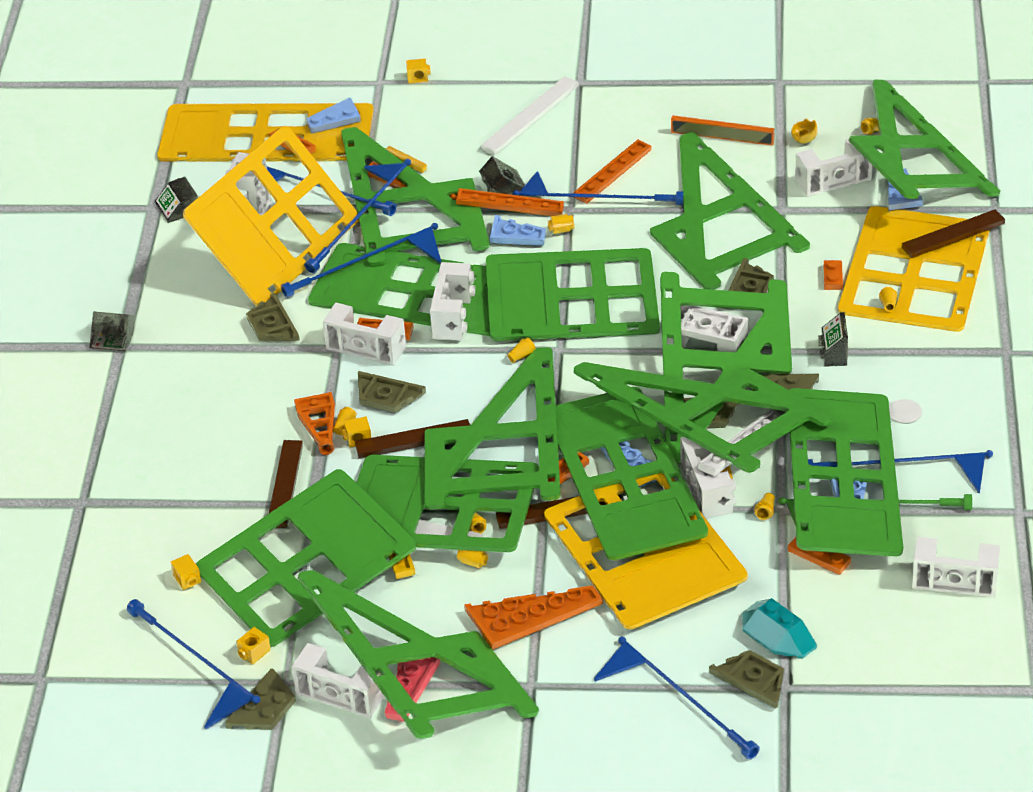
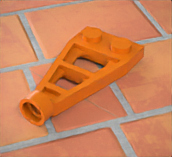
M332 392L294 399L298 418L317 443L319 452L322 455L331 454L334 451L333 427L336 410ZM326 412L325 418L312 420L309 417L311 414ZM327 426L326 431L316 432L315 428Z

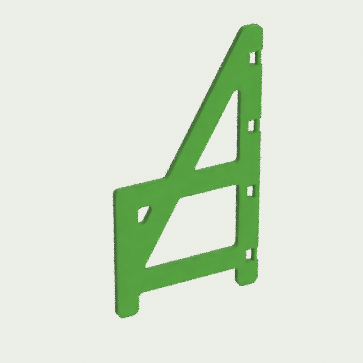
M882 79L873 80L872 88L880 135L850 136L848 141L905 198L917 199L920 194L917 188L977 187L987 196H999L1001 191L945 136L929 123L917 109L900 95L889 82ZM893 107L898 109L923 135L898 134ZM900 148H937L963 174L907 175L903 170Z
M356 127L345 128L341 131L353 193L368 200L372 199L378 191L371 190L368 172L364 169V166H366L365 159L370 158L379 165L404 162ZM354 143V146H348V144ZM406 166L396 178L406 184L407 187L384 190L376 199V201L382 203L386 201L401 203L424 199L457 223L459 227L433 230L437 245L470 241L474 251L486 250L490 246L481 208L458 205L456 200L449 197L450 194L457 195L459 188L476 190L472 178L431 183L412 168ZM361 176L360 180H355V177ZM355 199L357 212L359 213L367 203ZM369 206L367 209L369 214H362L359 217L366 254L411 235L382 237L375 207ZM406 240L367 257L368 264L370 266L383 265L386 263L385 253L417 247ZM369 246H376V249L370 250Z
M689 132L680 136L684 214L650 228V234L704 289L715 290L719 288L721 280L716 274L740 265L743 258L752 260L782 246H789L795 253H801L810 248V242L802 234H799L740 175H737L696 133ZM699 166L707 167L733 194L703 205L701 202ZM743 206H747L774 232L713 259H706L703 223ZM683 232L686 234V238L680 239L676 234ZM792 232L795 236L791 237L788 233Z
M676 272L661 273L663 375L683 379L684 367L717 369L722 371L714 383L717 384L743 368H749L760 373L791 374L792 357L787 283L784 280L771 279L768 282V293L684 288L680 286L679 275ZM665 291L672 292V298H666ZM681 305L758 310L763 312V315L737 352L691 350L682 347ZM667 338H673V344H667ZM769 345L771 347V355L761 353L764 346ZM664 391L665 407L675 409L684 403V394ZM726 401L718 403L690 421L707 430ZM665 426V441L676 463H681L680 437L684 436ZM670 434H675L677 441H670Z
M536 348L470 426L425 430V507L427 509H442L445 506L446 496L537 488L540 489L541 499L544 501L560 498L552 348ZM549 364V368H542V365ZM529 384H535L537 419L534 421L497 423ZM551 400V404L544 405V401ZM524 437L538 438L539 470L537 472L452 478L482 441ZM553 438V442L546 443V439ZM456 443L450 450L445 449L446 444ZM555 477V482H548V478Z
M582 362L576 365L573 373L578 377L593 383L599 389L627 405L637 408L643 414L720 458L730 461L734 466L748 473L759 469L761 461L753 457L752 454L806 421H812L825 427L833 423L835 418L832 413L749 368H743L717 384L589 362ZM628 385L687 394L695 397L675 409H669ZM750 387V388H752V389H754V390H756V391L747 390V389H744V388ZM722 401L786 412L735 444L723 440L690 421Z
M314 570L299 573V582L310 593L322 613L334 629L339 632L343 641L398 715L403 718L406 726L416 738L424 739L433 736L435 729L429 721L512 706L523 718H531L538 715L539 708L479 632L471 631L434 637ZM318 589L320 594H316L314 590ZM343 607L350 609L408 643L379 648L373 647ZM347 629L350 634L347 635L344 630ZM468 651L473 655L474 658H471L470 656L462 652ZM436 657L493 690L415 703L387 665ZM374 671H379L381 676H377ZM410 713L413 718L409 719L406 714Z

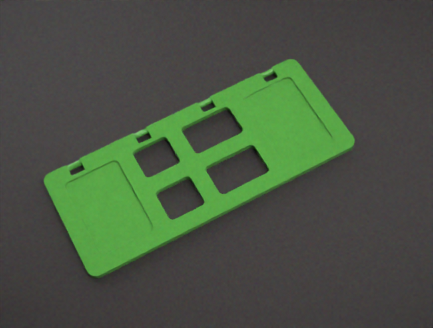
M349 243L338 244L322 273L365 255V247ZM397 251L385 253L386 263L379 266H370L367 258L319 278L308 297V301L312 306L331 309L335 303L352 306L353 313L381 318L389 315L404 319V322L431 326L430 313L419 312L418 310L425 298H433L436 286H431L439 272L441 264L428 256H416ZM441 259V262L464 263V262H458V261H452V260ZM474 264L471 265V271H474V278H476L473 283L475 285V296H472L470 304L463 303V308H466L464 322H467L468 333L490 336L486 266ZM400 265L424 269L416 283L394 280L392 277ZM385 291L411 295L406 306L402 309L378 305ZM523 332L512 333V335L523 334Z
M631 387L643 394L639 387ZM608 393L556 405L558 447L604 553L609 560H618L702 539L708 535V527L681 475V471L656 420ZM645 437L656 457V461L629 466L619 443ZM659 439L661 442L658 444H654L653 440ZM601 447L605 448L615 471L588 477L577 453ZM658 473L664 474L670 489L647 495L641 493L636 479ZM677 476L678 481L673 482L671 478ZM614 484L622 485L628 498L627 500L607 505L599 504L594 493L595 489ZM696 515L697 519L691 521L689 516Z
M802 388L790 389L793 393L835 416L834 422L828 426L823 427L812 421H806L790 431L797 547L807 551L901 556L904 548L888 397L883 394ZM807 440L834 442L837 467L809 465ZM850 443L877 445L879 447L881 470L853 468ZM796 445H802V449L796 448ZM809 479H836L839 485V497L811 495ZM853 482L880 483L883 489L884 500L855 498ZM798 485H805V489H798ZM801 526H806L808 531H801Z

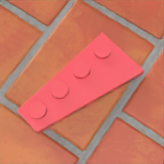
M436 657L398 663L396 678L415 703L419 700L441 663ZM388 701L385 709L386 718L405 722Z

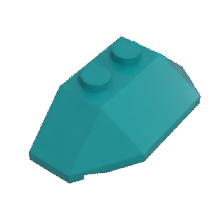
M773 598L757 601L742 612L743 632L774 654L797 656V658L803 659L817 648V644L803 620Z

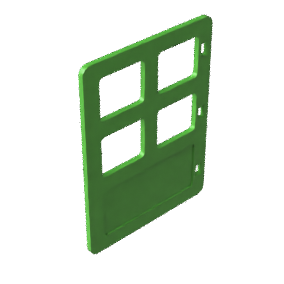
M647 248L491 254L486 257L490 338L492 340L656 334L660 331L651 251ZM638 261L641 284L608 286L606 284L604 263ZM590 263L592 286L559 288L557 286L556 265ZM642 297L646 321L612 323L610 321L608 299ZM593 299L596 323L562 325L560 323L559 301ZM638 327V329L627 330V328ZM569 330H580L581 332H570ZM523 332V334L512 335V333Z
M369 455L364 460L356 482L416 541L418 548L513 552L517 549L534 489L518 490L517 497L513 500L480 498L481 493L464 494L462 497L446 496L445 506L442 509L459 510L452 534L432 535L415 533L422 511L426 508L425 457ZM467 459L457 472H470V477L487 476L490 473L537 472L539 465L534 462ZM388 461H395V462H397V463H387V462H388ZM506 467H516V469H508ZM475 512H510L511 517L505 536L503 538L468 536Z
M337 469L197 561L196 565L199 568L200 576L250 629L255 627L269 636L270 647H274L323 614L310 593L292 575L294 572L319 555H324L346 577L340 585L355 592L414 552L417 545L416 541L344 470ZM289 520L311 544L285 562H280L258 539L284 521ZM245 549L268 573L242 591L236 592L215 570V567ZM393 553L397 555L390 561H387L386 559ZM275 585H281L302 609L277 627L270 628L248 604ZM291 623L295 625L286 632L283 629Z

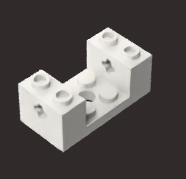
M845 139L844 155L820 160L813 149L797 152L795 181L806 197L871 180L872 164L848 141L849 139Z
M238 152L225 174L249 154ZM264 158L262 164L267 169L266 158ZM249 171L236 182L239 190L247 191V194H244V196L259 215H263L272 207L270 193L253 172Z
M441 262L430 308L433 339L462 340L463 334L467 333V322H464L466 308H463V303L470 304L472 296H475V285H472V282H474V271H471L470 263Z
M335 303L323 320L325 343L328 350L394 366L406 348L404 319L386 315L379 327L375 329L354 324L353 307Z
M680 306L683 348L691 337L717 343V351L737 352L748 336V318L698 306ZM667 338V344H673V338Z
M680 437L681 468L699 511L706 519L732 514L733 505H736V498L733 493L736 490L734 479L730 478L728 471L713 476L697 469L698 463L712 452L685 437Z
M917 536L912 589L986 597L996 596L1000 545L979 543L978 561L938 557V538Z
M307 643L292 665L297 695L369 719L372 718L385 698L362 665L353 678L330 672L327 650L319 645ZM374 671L377 676H381L379 671Z

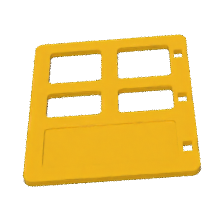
M282 126L183 210L184 219L255 306L262 301L267 302L271 299L270 295L272 293L268 288L272 284L276 288L273 293L277 295L282 291V284L286 282L291 283L306 269L304 266L306 261L303 257L308 253L314 259L324 247H328L341 233L337 226L342 223L346 227L358 214L288 126ZM283 142L288 145L309 172L308 176L288 193L281 188L262 164V160ZM249 171L253 172L275 200V204L263 215L258 214L236 186V182ZM316 185L321 186L342 213V217L322 235L314 229L296 206V203ZM283 214H286L310 244L296 258L292 256L270 228L271 224ZM359 218L348 230H350L357 222H359Z
M878 206L870 207L838 305V312L847 316L955 332L962 331L965 328L990 230L910 258L902 249L903 242L967 219L900 209L888 211V208ZM977 237L983 238L982 241H976ZM869 254L909 260L905 274L870 270L864 267ZM932 262L963 267L964 271L961 281L953 282L920 277L922 263ZM967 273L973 274V277H966ZM870 281L901 286L895 310L887 312L883 308L854 304L860 282ZM915 289L956 294L957 297L951 317L944 318L909 312ZM957 310L964 311L963 315L957 314Z
M662 473L636 479L638 486L656 480L664 490L670 489ZM614 484L594 490L598 502H605L606 505L622 501L618 495L625 492L621 484ZM580 496L552 506L544 512L548 524L557 533L580 568L583 569L598 593L626 629L642 626L739 585L748 579L747 570L701 512L700 514L708 527V535L705 538L643 553L644 556L608 571L603 570L592 555L603 550L598 537L582 541L565 518V516L585 508ZM696 515L689 516L691 521L697 519ZM563 524L566 529L561 531L558 526ZM592 563L595 569L589 570L587 565ZM619 604H622V606L624 607V609L621 611H619L616 607Z

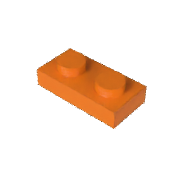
M824 260V290H843L842 260Z

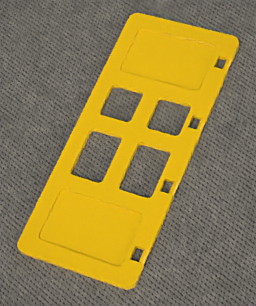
M337 103L172 104L168 108L157 154L158 160L161 162H230L236 157L231 155H237L238 152L250 154L269 137V133L282 127L268 126L270 115L308 114V117ZM354 103L361 122L312 134L307 123L305 126L288 127L294 134L304 137L305 140L315 145L316 151L311 155L316 161H347L346 156H337L346 155L341 131L345 128L356 127L370 137L374 107L371 103ZM233 114H257L255 126H230L231 116ZM228 137H253L251 148L248 150H225V144ZM354 143L348 144V146H354ZM276 149L265 157L266 162L300 161L293 152L287 149ZM178 155H187V157H178Z

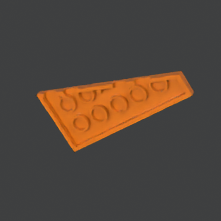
M591 585L571 588L563 593L555 594V591L547 592V595L536 596V594L504 598L502 602L491 603L490 600L482 601L483 604L475 606L469 603L464 604V610L493 650L602 605L603 601L597 590Z

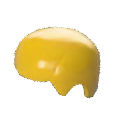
M805 118L803 121L795 123L791 129L794 140L799 143H810L818 134L816 121L813 120L811 122Z

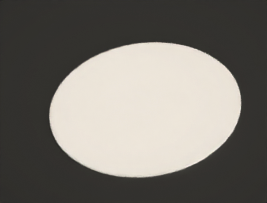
M900 399L889 405L890 418L896 422L912 423L922 416V408L915 401Z

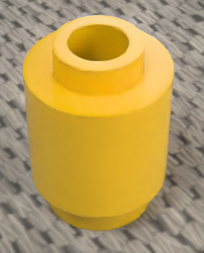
M568 214L550 216V220L547 221L548 230L552 231L553 234L570 232L571 229H574L573 216Z
M458 550L457 559L461 560L463 564L480 569L488 562L489 555L487 551Z

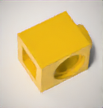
M426 58L406 60L408 84L428 82V75H431L430 65L426 63Z
M367 416L344 421L345 429H342V436L344 441H348L349 448L355 447V441L371 438V429Z
M189 554L170 561L173 577L183 590L201 583L199 568Z
M255 627L236 641L239 657L251 664H255L271 651L269 636Z

